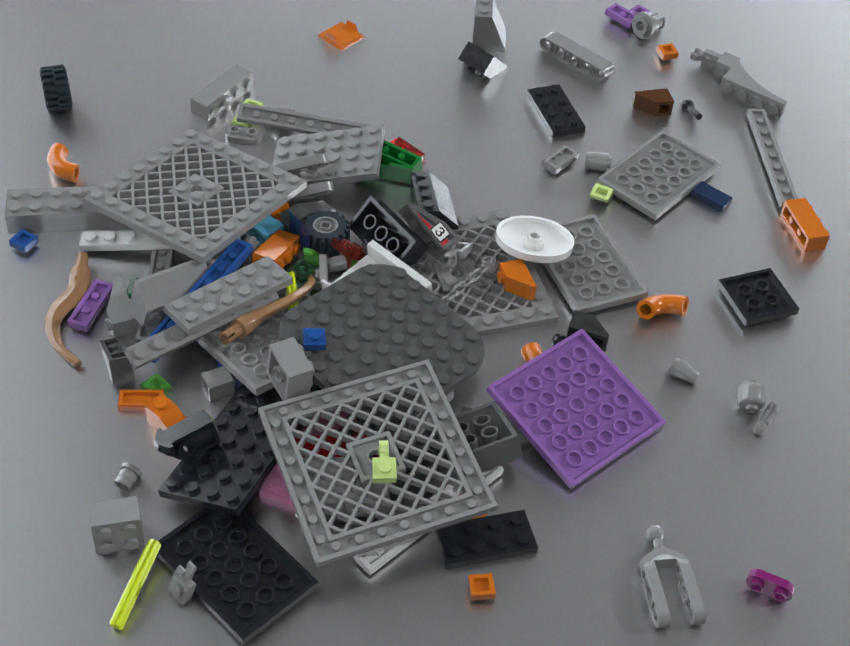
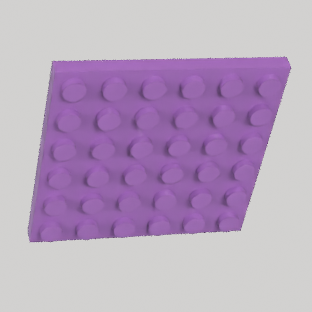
M583 329L578 330L500 378L486 389L488 394L570 490L662 428L666 423L665 419Z

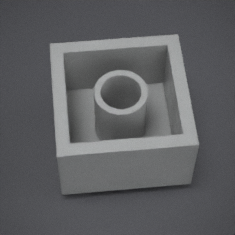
M294 337L269 345L266 373L281 399L287 400L310 393L313 386L312 378L315 368L312 361L308 360L305 356L303 346L298 344Z
M138 496L89 503L90 527L96 554H107L113 551L134 550L139 547H145Z

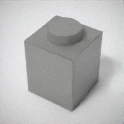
M224 366L201 373L202 387L210 403L235 394L234 385L237 384L236 378Z

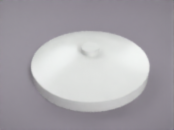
M514 216L501 221L496 229L495 239L500 248L508 254L525 261L535 263L559 262L569 257L573 251L574 238L572 234L562 225L545 218Z

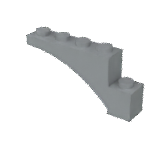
M724 52L716 61L713 71L714 76L722 79L719 91L758 109H765L767 113L781 118L787 101L767 91L753 80L744 70L739 57Z

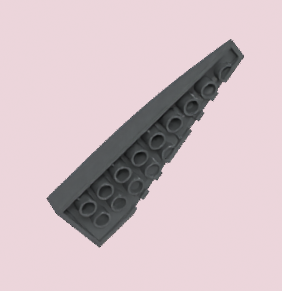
M495 401L455 415L482 472L523 457L519 436ZM436 434L434 440L440 442V440H439V438H438V436H437V434ZM415 441L413 444L414 447L421 450L426 445L419 441ZM430 446L428 453L438 456L441 450ZM398 449L400 456H402L404 451ZM408 453L406 459L415 463L419 458L411 453ZM445 453L444 456H443V459H446V460L449 461V459H448V457H447V455H446V453ZM423 459L421 465L430 469L434 464L426 459ZM438 465L436 471L447 475L449 469ZM406 467L404 474L410 475L412 469ZM417 472L414 478L425 482L427 475ZM453 472L451 477L457 479L455 472ZM432 478L429 484L439 488L443 482ZM397 479V482L392 485L403 489L406 482ZM410 484L407 491L417 495L421 488ZM389 492L390 500L396 501L399 495Z

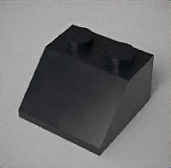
M469 41L458 58L463 62V67L468 70L475 69V74L481 78L486 76L491 79L507 68V65L495 56Z

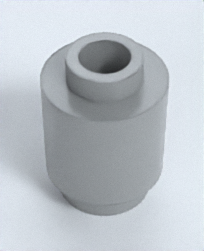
M594 151L586 153L585 167L606 172L607 168L610 169L612 158L609 157L608 153Z

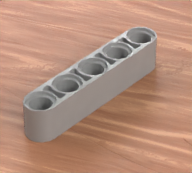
M552 31L540 39V46L545 52L599 82L614 73V65L610 61L556 31Z

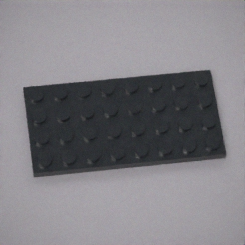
M242 384L213 421L221 443L191 459L181 460L158 489L160 497L239 516L277 464L258 413L259 407L283 401L276 388L274 387L256 396ZM313 385L310 393L322 389L317 385ZM299 423L296 430L301 431L304 425Z

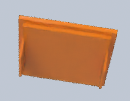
M347 20L346 24L340 22L318 34V37L341 51L365 38L363 34L358 32L357 26Z

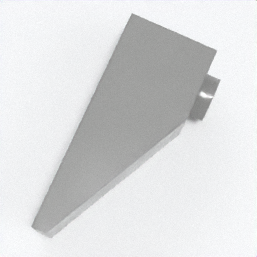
M115 276L107 307L108 319H105L106 328L108 331H112L114 338L137 333L138 321L128 311L130 299L120 276Z

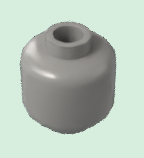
M755 380L744 381L737 389L738 406L747 413H757L766 403L764 386Z

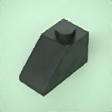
M574 310L566 338L583 329L600 349L605 352L609 340L607 331L594 315Z

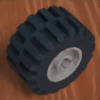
M61 64L41 67L40 77L48 112L71 110L73 104L65 66Z
M321 210L307 215L305 220L302 221V224L310 231V249L317 251L319 254H326L327 258L348 251L350 247V224L344 215H339L338 212H331L330 210Z

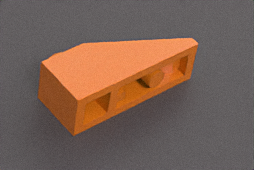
M161 394L145 405L147 422L156 430L161 428L163 431L186 419L180 409L164 394Z

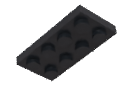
M559 84L527 89L529 100L552 138L585 132L586 126Z
M525 510L469 519L435 530L447 570L533 554L538 551V545Z

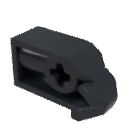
M203 409L163 431L161 428L157 429L154 445L158 452L179 460H188L221 443L212 419Z

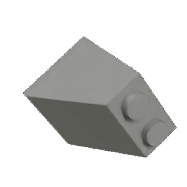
M476 0L472 43L485 51L505 53L506 28L495 1Z

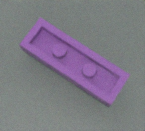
M95 279L67 320L68 327L88 332L110 298L113 284Z

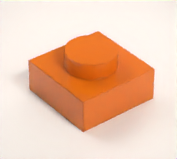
M673 43L657 45L656 51L662 60L678 58L679 52Z
M492 573L468 575L471 601L495 599L496 591Z

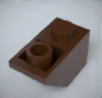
M667 88L635 91L632 107L652 116L671 115L674 100Z

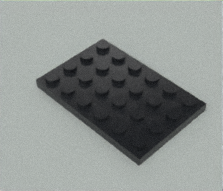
M204 508L158 540L161 547L157 557L172 572H175L179 565L185 569L189 561L197 567L192 578L196 584L193 594L243 645L319 587V581L244 509L239 516Z

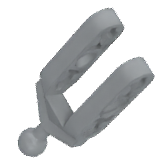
M317 154L278 163L274 166L295 174L329 165L327 154ZM325 181L307 185V188L287 203L331 194L334 192L333 182Z
M650 526L646 531V537L648 541L653 543L654 549L641 558L639 566L654 626L656 628H668L671 624L670 611L657 568L674 567L676 580L690 624H705L706 611L691 563L685 554L663 546L664 531L660 526Z

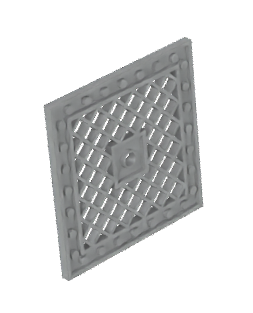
M189 129L98 189L92 191L83 198L84 205L204 264L307 188V180L193 129Z
M507 209L456 217L459 230H453L459 238L456 241L472 243L473 249L479 251V254L472 251L464 259L457 260L454 268L445 267V264L448 263V258H444L446 251L438 255L443 258L442 260L435 258L431 252L430 255L424 253L420 258L424 261L423 263L417 262L409 267L418 269L416 272L420 275L423 272L429 274V277L422 276L432 283V287L436 288L432 292L438 298H441L451 292L459 282L468 278L472 271L479 268L480 265L478 263H482L485 254L503 262L519 259L501 249L495 239L498 224L510 218ZM487 233L489 235H492V237L490 238L484 234ZM469 236L471 238H474V240L472 241L470 239H467L466 237ZM481 241L483 243H486V245L484 246L482 244H479L478 242ZM362 242L365 253L368 255L367 246ZM493 246L495 248H498V251L491 249L490 247ZM525 260L523 261L537 285L535 300L530 301L505 291L503 286L496 284V272L482 273V276L476 282L471 283L462 294L456 297L461 299L459 302L451 300L448 306L454 308L453 311L457 314L459 311L467 314L466 316L458 315L470 324L480 337L558 323L559 318L533 263ZM475 273L472 276L476 278L478 274ZM487 276L491 278L492 281L484 279V277ZM459 286L456 290L459 292L463 288ZM493 290L498 292L499 294L495 295L493 293H490V291ZM474 293V294H476V295H478V296H480V297H479V298H475V297L471 296V294ZM505 295V296L510 297V298H512V299L509 301V300H507V299H505V298H502V297ZM484 299H488L492 301V303L489 304L485 302ZM519 301L521 303H524V305L521 306L519 304H516L515 302ZM465 302L473 304L472 308L465 305ZM499 304L504 306L505 308L503 310L499 307H496V305ZM478 307L486 310V312L483 313L481 311H478L477 309Z
M429 359L258 408L259 416L317 568L497 511L498 505ZM405 393L414 395L415 398L413 401L403 398ZM384 399L393 401L392 407L382 404ZM419 399H421L423 405L418 404ZM363 405L373 408L370 414L361 410ZM398 405L408 407L407 413L396 410ZM413 410L423 413L422 418L419 419L411 416ZM342 411L352 414L349 420L339 417ZM377 411L388 414L385 420L375 416ZM392 416L401 419V424L397 425L390 422ZM428 416L431 420V423L426 422ZM320 417L329 420L327 426L317 423ZM356 417L366 420V422L362 426L354 423ZM299 423L308 427L305 433L296 430ZM335 423L344 426L342 432L332 429ZM371 423L381 426L378 432L368 428ZM406 423L416 425L415 431L404 428ZM313 429L323 433L320 439L310 435ZM349 429L359 432L357 438L346 435ZM385 429L396 432L394 437L392 438L390 431L384 432ZM421 429L431 431L430 437L419 434ZM436 434H437V436H438L440 442L434 440ZM328 435L337 439L334 445L325 441ZM404 435L411 439L406 444L398 440L399 436ZM294 437L301 439L298 445ZM415 440L426 444L423 450L413 446ZM343 441L346 442V450L340 448ZM379 441H389V457H396L397 479L406 482L403 489L392 485L393 483H373L372 460H370V456L379 455ZM308 442L316 446L313 451L303 448L304 444ZM430 446L441 450L438 456L428 453ZM320 448L330 451L328 457L317 454ZM398 449L404 451L402 456H400ZM408 453L419 457L416 463L406 459ZM445 453H446V455H447L449 461L446 460V459H443V456H444ZM335 454L345 457L342 464L332 460ZM302 456L308 458L305 464L303 462ZM423 459L434 463L431 469L421 465ZM313 460L323 464L320 470L310 467ZM350 460L354 469L347 466ZM438 465L449 469L447 475L436 471ZM328 466L338 470L335 477L325 473ZM406 467L412 469L410 475L404 474ZM417 472L427 475L425 482L414 478ZM453 472H455L457 479L451 477ZM343 473L353 476L350 483L340 479ZM309 474L316 477L313 483L311 482ZM432 478L443 482L440 488L429 484ZM321 479L331 483L327 490L318 486ZM358 479L361 486L367 485L365 489L355 485ZM410 484L421 488L418 495L407 491ZM447 484L458 488L456 494L445 491ZM373 485L383 489L381 495L370 492ZM336 486L346 489L343 496L333 492ZM388 491L399 495L396 502L385 498ZM425 491L436 495L434 501L423 497ZM351 492L361 496L358 502L348 499ZM316 493L324 496L321 502H319ZM441 497L446 499L439 502ZM366 498L377 502L373 509L363 505ZM403 498L414 501L411 508L401 504ZM328 499L338 502L336 509L325 506ZM381 504L392 508L389 515L378 511ZM419 504H421V505L424 506V507H421V508H418V509H417V507H418ZM344 505L354 509L351 516L340 512ZM359 511L369 515L366 522L356 519ZM396 511H399V512L402 513V514H399V515H395ZM324 513L331 516V518H330V520L328 521V523H327V520H326V518H325ZM336 518L347 522L344 529L333 526ZM374 518L379 519V521L372 523ZM351 525H354V526L357 527V528H354V529L349 530L350 527H351Z

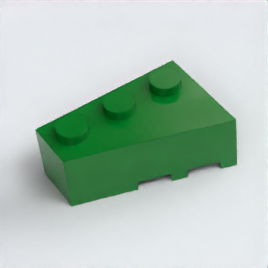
M384 140L378 178L410 184V173L422 171V157Z

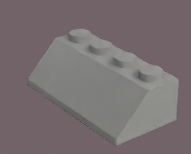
M193 259L135 280L128 311L142 327L164 319L167 316L164 312V305L188 293L208 270L206 262L202 264Z

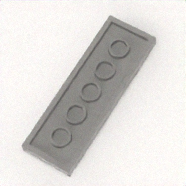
M266 256L164 305V312L188 335H191L292 285L293 277L270 257Z

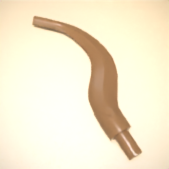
M78 252L76 254V263L71 268L67 289L51 304L45 315V331L50 344L75 368H79L82 362L65 348L61 339L60 328L65 316L77 307L89 289L91 270L88 267L89 256L85 252Z
M309 275L307 283L295 292L234 319L231 322V327L219 334L220 339L225 336L221 342L228 345L237 337L245 338L264 321L299 301L315 285V276Z

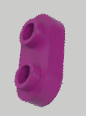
M761 569L750 570L746 579L747 585L753 591L773 597L779 602L790 601L795 591V587L790 581Z

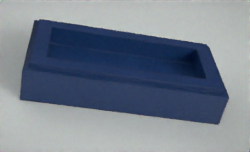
M703 181L691 191L692 196L720 211H723L733 199V197Z

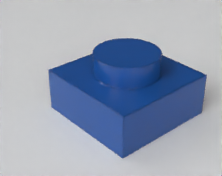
M23 229L9 240L11 247L23 253H27L39 242L38 236Z
M303 328L304 350H326L325 328Z

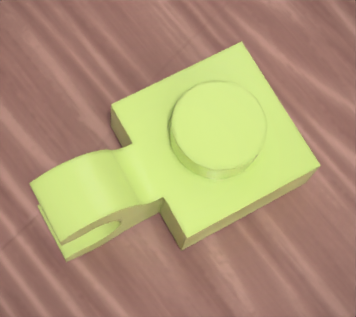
M388 440L379 441V458H372L373 483L397 482L396 457H389Z

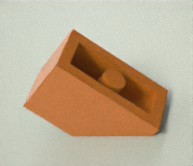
M516 259L501 262L496 277L504 290L530 301L535 300L537 285L524 261Z

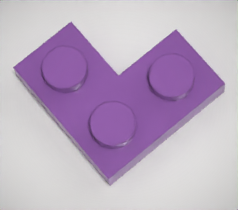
M615 3L606 9L605 15L630 29L632 28L631 23L635 14L639 12L651 14V11L639 4L627 10Z

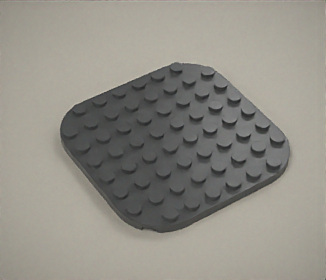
M368 264L348 274L291 308L283 316L279 326V341L294 337L297 343L302 346L303 328H325L326 350H304L305 356L308 360L312 361L315 368L312 381L321 389L429 359L446 395L473 377L480 369L484 358L483 341L470 324L428 288H424L419 281L410 277L404 268L386 264ZM405 393L403 398L413 401L415 396ZM384 399L382 404L392 407L394 402ZM419 399L418 404L423 405L421 399ZM399 404L396 410L407 413L409 408ZM363 405L361 408L362 411L369 414L373 409L366 405ZM413 410L411 416L415 417L420 412ZM377 411L375 416L385 420L388 414ZM392 416L390 422L400 425L402 420ZM359 417L355 419L363 424L366 422V420Z

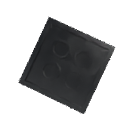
M771 268L718 280L717 286L744 326L796 315L799 312L800 308Z

